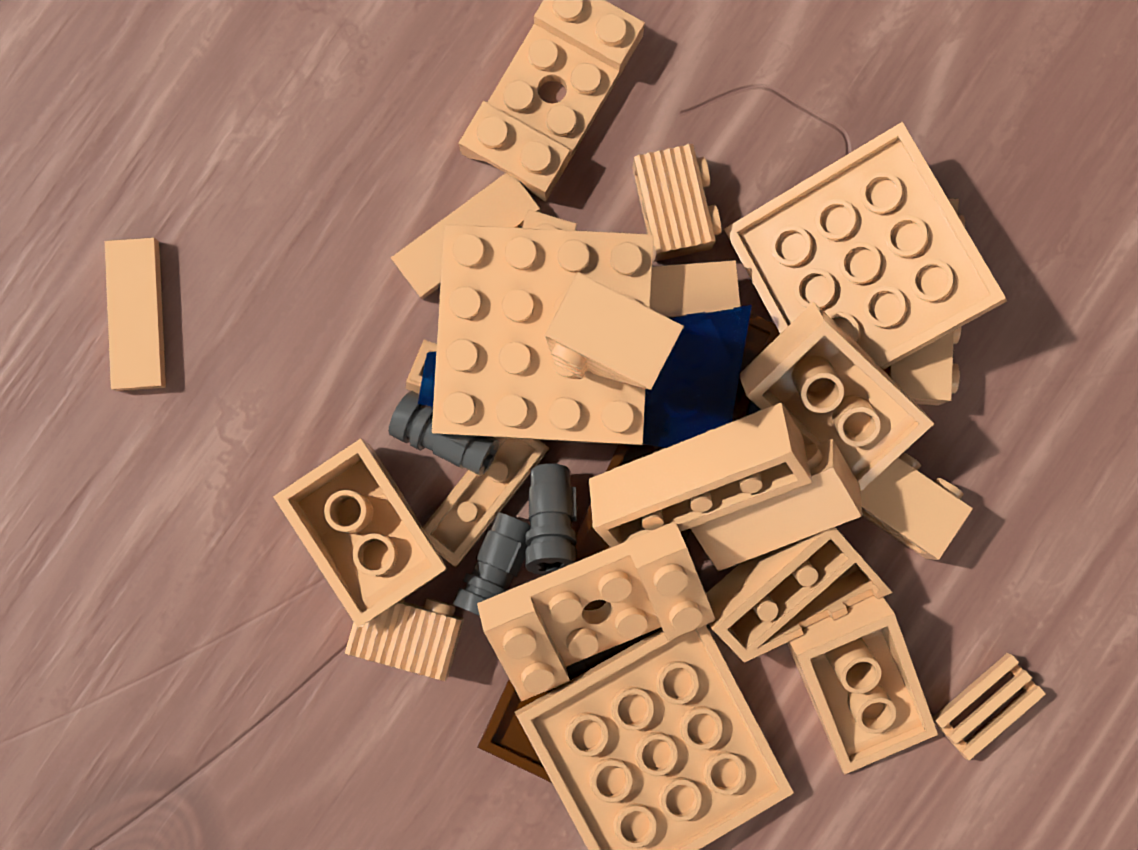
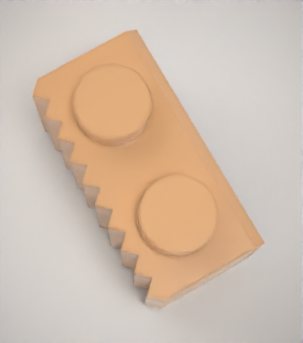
M693 144L635 156L632 169L647 234L654 235L653 261L656 262L711 250L716 241L714 235L721 234V221L716 205L707 206L703 187L710 186V175L705 157L696 158Z
M404 598L360 628L353 622L345 654L445 681L450 673L464 618L454 615L456 608L454 605L426 598L423 607L404 602Z

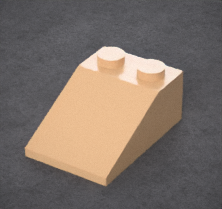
M812 302L739 374L746 396L761 410L779 403L783 404L802 433L804 445H818L833 438L858 481L861 491L934 425L932 419L815 302Z
M362 439L348 446L273 496L358 628L447 570V567L393 478L371 445Z
M874 595L846 608L848 614L836 620L829 616L803 628L804 635L787 642L796 667L844 775L938 735L895 613L883 597L877 599Z

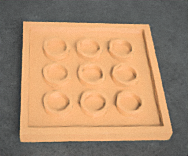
M903 122L724 228L780 334L812 302H815L882 369L891 366L1007 302L1005 295Z
M444 224L432 433L642 445L645 388L598 376L588 370L584 377L581 378L554 364L555 360L552 359L553 355H551L545 333L577 272L650 308L654 235Z
M706 625L668 641L663 630L660 629L514 712L588 850H699L794 793Z

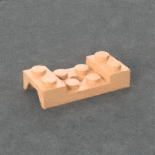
M543 0L534 15V25L488 102H482L458 144L461 154L469 159L486 161L519 180L535 196L546 202L641 41L645 22L605 0ZM548 81H556L565 87L567 93L560 102L547 103L538 95L540 87Z
M675 521L477 603L484 633L521 701L569 682L567 666L662 627L668 641L716 621L688 548ZM592 601H606L599 609L592 611L584 610V607Z

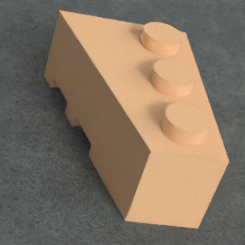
M833 527L740 563L706 593V596L716 621L709 623L710 627L745 663L804 635L802 629L829 616L836 620L848 614L846 608L873 595L880 599L893 592L841 533Z

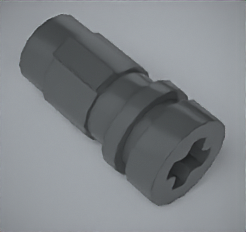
M414 391L408 392L401 399L392 415L388 430L389 435L404 443L410 442V446L420 451L427 448L433 451L434 455L462 469L466 468L479 476L484 475L497 454L499 440L484 436L433 434V402L430 403L429 399Z
M541 464L531 469V487L529 488V522L531 523V529L526 532L525 544L527 545L525 568L534 574L546 575L577 562V549L575 547L577 533L572 529V522L577 521L576 487H571V471L564 465Z
M498 512L492 528L488 530L478 552L477 562L472 573H466L463 582L467 583L464 590L459 588L453 605L480 616L477 603L509 590L514 577H517L525 559L527 548L525 536L526 532L531 529V525Z

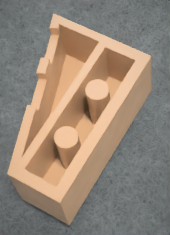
M577 272L545 333V338L551 355H553L552 359L555 360L554 364L578 377L583 378L588 370L598 376L651 390L684 326Z

